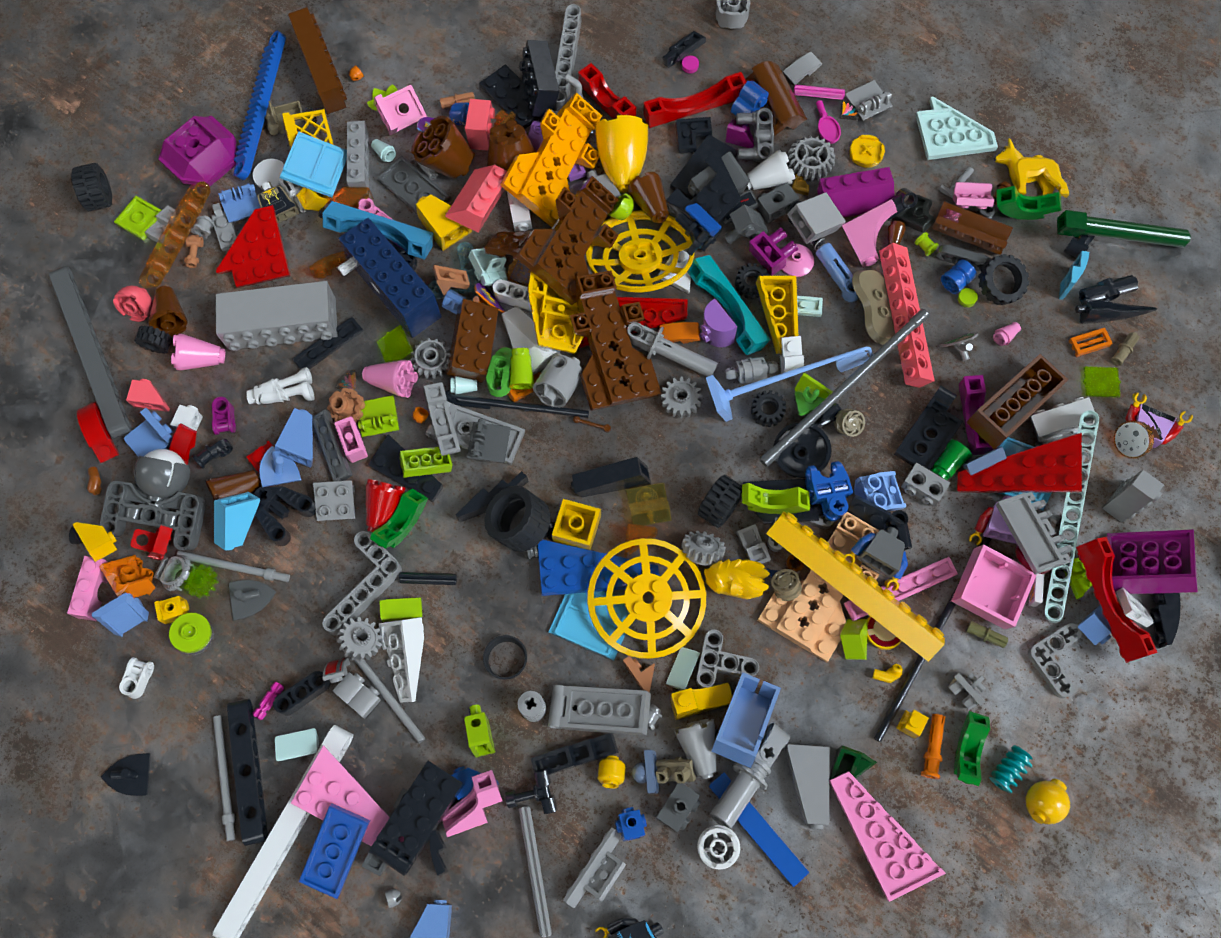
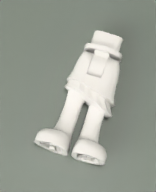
M305 367L297 374L285 379L272 378L265 383L256 385L254 389L247 390L248 403L260 405L261 403L271 404L284 402V400L290 401L289 397L295 395H302L307 401H312L315 398L310 385L312 384L311 373ZM293 384H298V385H296V386L283 389V388L286 387V386L293 385Z

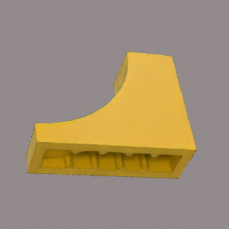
M729 683L709 688H689L672 693L670 703L675 720L730 705L733 696Z

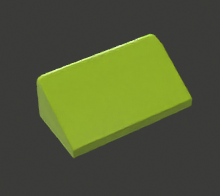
M803 373L795 387L796 392L802 393L806 387H809V392L812 395L818 389V397L827 398L833 392L806 373Z

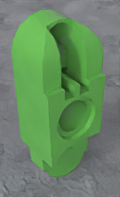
M501 348L492 356L486 376L488 390L492 396L503 397L511 390L509 382L512 349Z

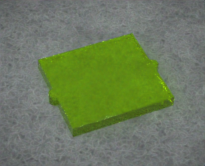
M401 325L391 332H387V335L377 341L385 362L403 360L404 357L413 352Z
M1084 367L1083 383L1085 384L1086 396L1120 397L1119 384L1121 381L1119 380L1118 368Z

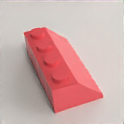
M496 165L475 169L445 217L479 233L505 190L500 184L507 171Z

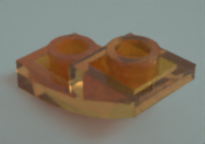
M342 251L318 260L310 266L313 277L325 278L331 276V269H338L337 267L348 260L347 256Z

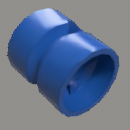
M959 260L941 276V282L947 291L952 294H958L976 278L977 273L968 261Z

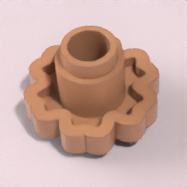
M343 388L341 392L335 391L329 398L330 405L327 409L330 411L331 417L335 422L352 417L357 423L362 418L363 412L361 410L365 408L364 398L358 395L354 389Z

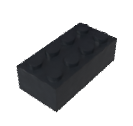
M527 40L526 47H523V60L519 63V70L523 74L522 83L525 84V96H528V108L531 109L532 116L544 117L548 109L552 111L555 109L559 95V86L548 42Z

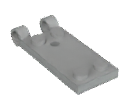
M447 401L454 430L461 448L468 450L473 422H478V419L486 420L485 423L511 427L505 463L512 465L525 434V429ZM429 425L425 435L437 440L433 425ZM467 426L469 427V431L463 432L462 428Z

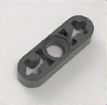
M941 245L937 254L940 260L956 264L959 260H966L977 271H980L981 267L985 265L984 263L991 259L986 255L950 245Z

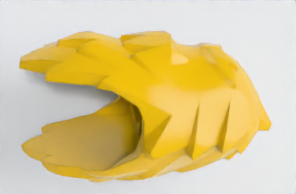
M728 559L722 562L721 560L710 566L709 569L704 570L706 584L717 594L751 599L763 595V591L769 588V585L763 582H765L764 578L768 577L770 573L764 569L765 566L756 561L741 559L730 561Z

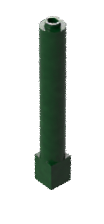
M1065 210L1057 217L1058 235L1079 237L1083 234L1182 248L1189 244L1191 240V235L1187 229L1087 216L1086 212Z

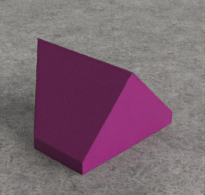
M732 119L727 126L725 142L745 148H753L755 146L754 138L749 124H736V119Z

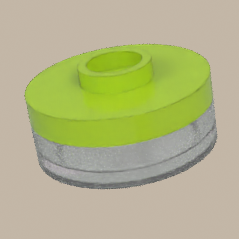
M186 613L179 616L172 623L169 630V638L172 645L185 655H197L204 652L211 645L214 636L211 624L204 616L198 613Z

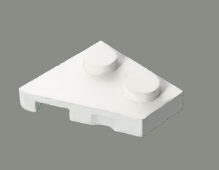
M685 251L678 252V262L675 267L684 268L689 260V254ZM673 254L670 256L665 265H671L673 260ZM686 272L671 285L689 294L691 277ZM670 273L661 280L666 281L676 274Z

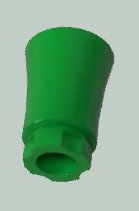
M950 440L946 449L930 471L948 480L972 457V453L962 443Z

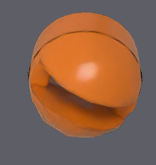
M356 65L349 71V76L353 81H358L364 77Z
M416 407L412 415L413 420H416L417 423H423L428 418L429 412L422 407Z

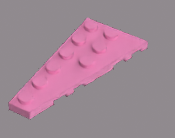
M324 745L291 804L321 820H324L332 803L369 819L370 823L362 842L370 846L376 841L377 836L390 818ZM403 836L400 838V842L404 841Z
M849 771L829 780L888 902L946 874Z

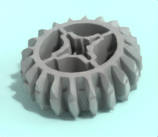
M810 135L807 139L803 136L801 140L797 139L791 145L788 151V166L793 170L794 174L798 173L797 176H803L804 180L810 178L812 182L816 178L819 181L821 176L825 178L827 173L831 172L835 164L834 148L830 147V142L825 143V138L819 140L818 136L812 138ZM799 154L802 155V160L798 158ZM821 156L824 158V163L821 162Z

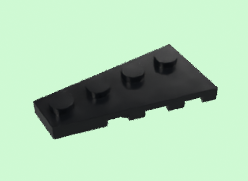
M388 434L368 464L369 468L409 490H416L434 503L443 485L432 474L404 477L399 457L400 451H405V449Z

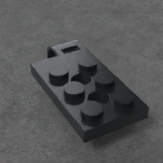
M940 385L894 455L913 467L918 463L931 470L963 422L947 412L957 395ZM926 431H933L936 437L929 438L926 435ZM923 445L926 448V452H918L916 446Z

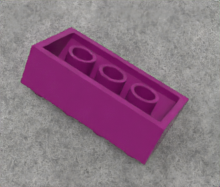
M890 167L822 178L819 180L817 188L818 195L827 192L843 218L865 214L895 197L894 180Z

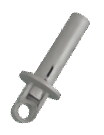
M637 322L631 323L628 326L627 332L631 345L647 351V359H650L652 354L655 355L657 353L707 377L713 375L718 364L717 362L663 338L664 334L662 332L664 327H661L656 332ZM635 331L639 336H633L630 332Z

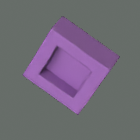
M574 164L568 176L569 181L585 177L586 171L584 167Z

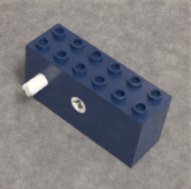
M366 218L338 238L348 259L337 267L340 273L345 276L355 269L412 338L442 317L434 293L369 218Z

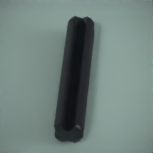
M400 572L399 582L402 584L456 585L457 575Z

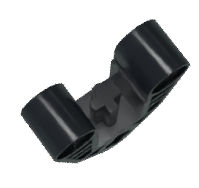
M260 487L254 493L255 496L260 498L256 516L269 538L278 546H286L291 540L290 533L269 514L272 511L282 520L289 516L290 510L279 502L281 499L304 517H312L316 514L315 503L309 496L286 487ZM310 503L309 508L303 510V506ZM283 532V536L276 539L277 534Z

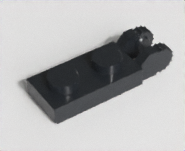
M855 495L847 511L874 528L884 530L885 532L890 527L886 525L887 521L899 528H902L904 522L893 516L891 512L858 495Z

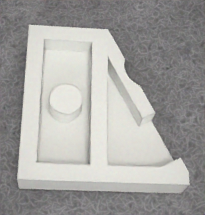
M1123 587L1116 591L1119 598L1118 602L1128 618L1146 627L1154 623L1149 610Z

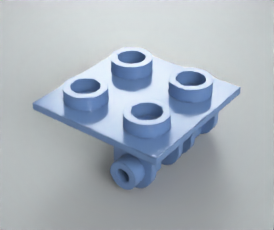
M247 183V185L241 186V188L237 186L235 190L233 187L232 191L231 189L221 190V193H218L229 223L249 218L255 209L261 208L254 184L250 185Z

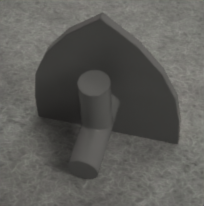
M240 580L230 582L229 591L233 621L253 616L261 611L272 600L276 591L259 581Z

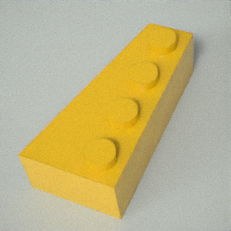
M759 276L756 286L776 354H782L781 337L798 336L796 276Z

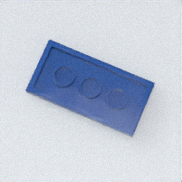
M332 803L325 815L299 882L338 899L370 820Z

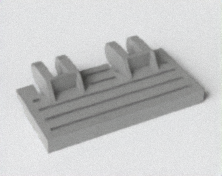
M1032 492L998 501L996 507L1034 575L1070 563L1071 559L1066 553L1070 552L1072 547L1068 545L1057 549L1055 544L1063 542L1066 537L1062 534L1051 538L1055 531L1047 518L1053 514L1050 510L1037 514L1036 510L1043 508L1046 502L1045 500L1031 503L1036 498Z

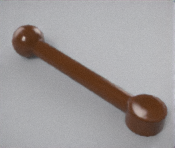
M578 416L573 418L574 423L580 422L603 429L606 433L611 431V426L608 424L605 426L580 419Z

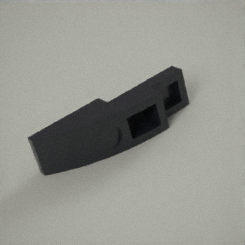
M1180 593L1153 594L1157 606L1150 609V615L1154 622V638L1156 643H1158L1159 649L1172 645L1180 620Z

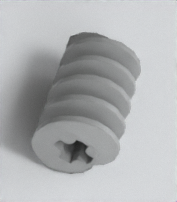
M527 691L518 699V709L528 721L537 722L545 716L546 704L539 693ZM535 703L536 707H532L530 710L528 706H533Z

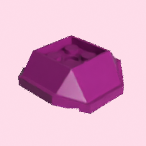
M212 115L206 117L193 116L164 140L158 159L183 184L210 187L236 165L234 160L236 157V138Z

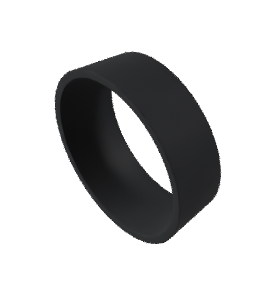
M510 635L498 636L491 640L484 650V666L495 678L513 679L520 675L526 666L527 650L524 644L516 637ZM502 642L515 643L524 653L525 661L522 669L511 677L496 675L489 665L490 652L496 645Z

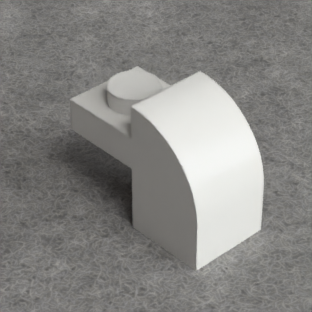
M801 336L781 337V374L803 367L804 355H802Z

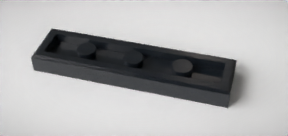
M351 317L336 327L338 337H332L329 340L319 339L292 359L300 370L305 367L310 370L362 333L363 329Z

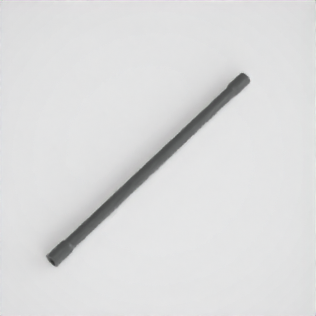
M923 308L920 309L905 326L774 447H771L760 457V462L765 467H768L779 457L780 453L915 328H918L929 317V313Z

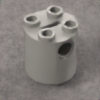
M558 352L553 355L533 385V390L542 403L558 408L566 405L581 382L580 375L583 370L580 366V361L575 357L569 358Z

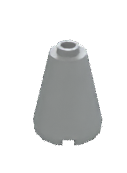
M714 719L687 723L686 728H682V726L674 728V733L687 759H692L693 771L696 776H701V779L713 777V773L716 772V753L711 752L715 743Z

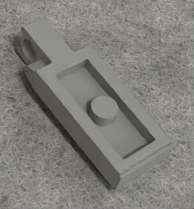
M217 203L212 205L215 215H212V222L214 223L222 251L230 249L236 240L237 234L233 222H228L225 212H223L220 204Z

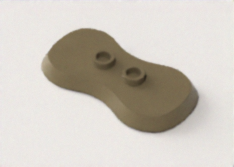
M858 270L853 274L852 283L864 307L866 330L875 342L884 345L895 335L885 279L877 271Z

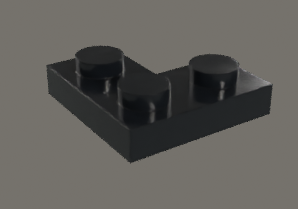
M711 117L676 119L679 153L695 152L697 150L696 137L712 135Z

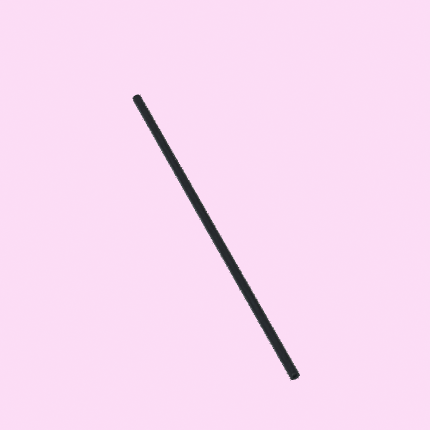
M1036 441L1033 447H1038L1043 444L1039 441ZM983 537L979 546H988L992 538ZM957 587L935 625L940 631L943 630L956 606V603L951 600ZM920 655L874 736V739L878 742H882L926 661Z

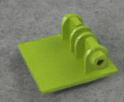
M394 395L364 401L365 408L361 410L363 416L359 419L360 422H358L362 437L399 430Z

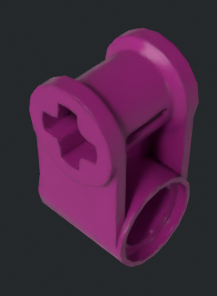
M225 397L215 398L212 402V428L214 434L219 435L220 432L231 431V433L236 432L234 406ZM223 405H226L224 410H220Z

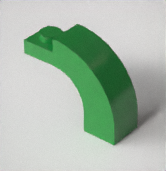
M1015 186L997 189V206L1003 214L1011 218L1036 220L1045 218V214L1062 211L1060 192L1031 197L1020 194Z
M414 489L402 494L399 505L386 524L372 532L370 539L385 549L389 546L395 548L409 534L418 521L428 498Z
M969 711L960 733L955 754L954 774L957 775L958 780L966 784L979 786L982 780L980 769L981 754L991 729L990 720L987 716Z

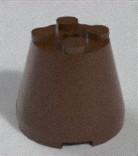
M438 116L430 121L431 125L424 132L420 131L413 142L411 153L414 155V160L420 165L449 178H456L460 175L465 176L469 172V166L475 157V153L471 150L454 122L447 116Z
M510 120L505 124L494 126L490 129L487 166L496 165L508 171L515 156L536 153L525 129L517 124L516 121Z

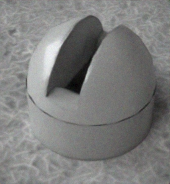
M397 889L385 891L389 908L397 906L402 898L400 891Z

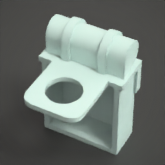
M485 248L470 251L468 258L475 269L474 273L478 281L481 280L483 286H492L500 279L507 281L506 268H504L507 260L506 257L499 258L496 255L486 254Z

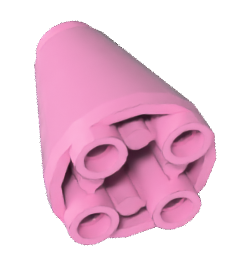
M185 334L174 335L173 346H175L176 352L172 353L171 364H174L176 370L224 364L225 349H221L220 346Z
M398 360L365 367L362 377L364 381L396 396L409 398L413 385L418 380V373L414 372L411 361Z

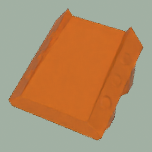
M136 555L100 565V569L117 597L126 592L136 598L146 594L150 595L155 589L152 583V570L143 568V561L136 557Z

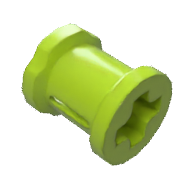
M927 232L920 235L914 244L916 246L919 245L925 251V255L929 256L938 248L939 244L934 243L928 237L929 234Z

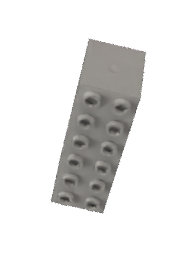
M327 281L216 294V334L228 350L254 349L259 346H276L283 343L294 344L300 341L311 342L317 339L329 340L332 337H338L336 331V298Z

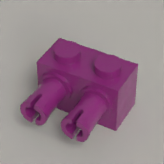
M781 227L770 236L763 231L749 241V251L764 269L766 268L770 276L784 268L787 257L798 251V246L796 244L793 245L794 242L792 240L781 249L776 246L777 243L787 237V234Z

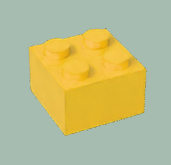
M563 499L552 532L553 541L591 550L601 518V509Z

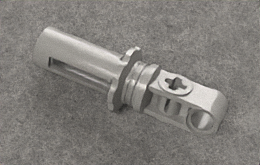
M771 723L766 728L751 768L734 763L733 770L736 772V775L710 813L711 818L718 824L732 829L756 790H766L768 785L764 779L771 773L770 767L790 739V735L775 723Z

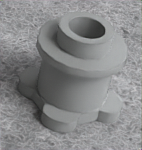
M198 216L196 219L197 223L190 229V232L202 236L206 240L211 234L210 229L214 227V223L208 216Z
M653 704L650 705L648 728L652 731L655 729L654 725L657 720L662 718L661 710Z

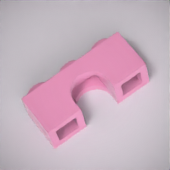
M84 556L67 614L78 619L97 621L92 617V613L98 610L102 604L97 597L98 588L101 583H108L100 569V565L108 561L101 558L95 562L92 557Z

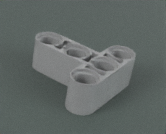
M710 630L706 633L696 684L700 689L712 687L715 682L716 673L740 678L743 672L755 677L759 671V664L753 658L722 652V633L718 630ZM715 636L718 638L719 643L712 645L709 643L708 638ZM708 655L713 656L715 663L707 664L704 661V657ZM732 660L735 667L728 669L725 667L724 662ZM747 664L752 665L755 672L747 673L744 666ZM702 675L709 676L711 683L703 684L700 681V677Z

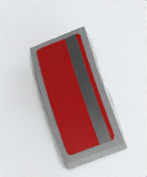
M349 658L328 662L323 671V680L330 679L331 683L343 680L342 676L348 674L346 666L350 665Z

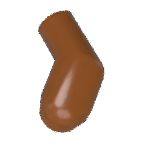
M90 467L88 469L89 481L87 490L93 495H98L102 490L100 487L101 478L98 468Z

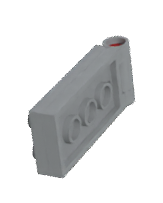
M553 685L548 727L647 736L651 694L643 690Z

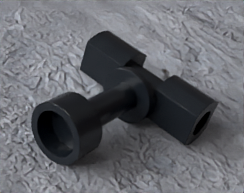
M548 768L535 771L537 784L534 785V790L517 794L515 790L505 792L506 803L509 809L518 807V802L536 798L537 802L541 801L544 814L557 811L555 797L551 795L549 788L551 780Z

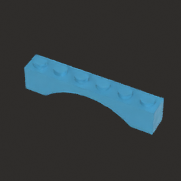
M331 201L323 212V228L339 233L348 232L363 220L369 218L386 238L397 243L409 255L426 259L433 247V232Z

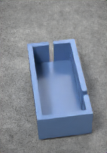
M742 672L711 752L751 768L781 688L763 681L759 693H754L760 679Z

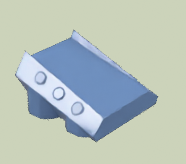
M126 592L92 613L93 618L113 634L123 637V633L141 622H147L149 615L141 600L134 598L132 594Z

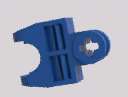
M839 461L832 462L830 478L821 475L814 465L808 466L805 472L807 491L810 492L811 505L821 503L825 518L830 521H837L848 511L846 498L853 493L844 466Z

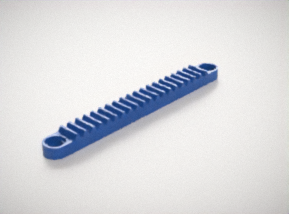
M278 30L272 34L268 46L264 48L265 52L262 53L264 58L260 60L262 62L259 65L261 69L257 71L259 75L256 76L257 81L254 82L256 86L253 87V90L255 92L251 93L253 98L250 99L251 104L248 105L250 109L247 110L248 115L245 116L247 121L243 123L245 127L242 128L243 133L240 134L242 139L238 141L240 143L237 146L239 150L235 152L237 157L234 158L236 162L234 176L242 181L249 176L286 41V36Z

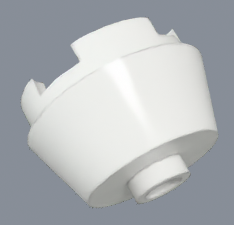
M714 825L705 829L700 835L697 844L698 854L707 866L719 870L726 869L732 866L738 859L740 842L737 835L730 828Z

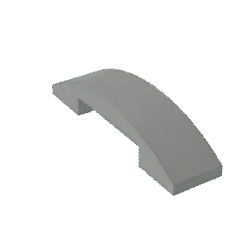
M443 383L424 386L441 455L461 452Z

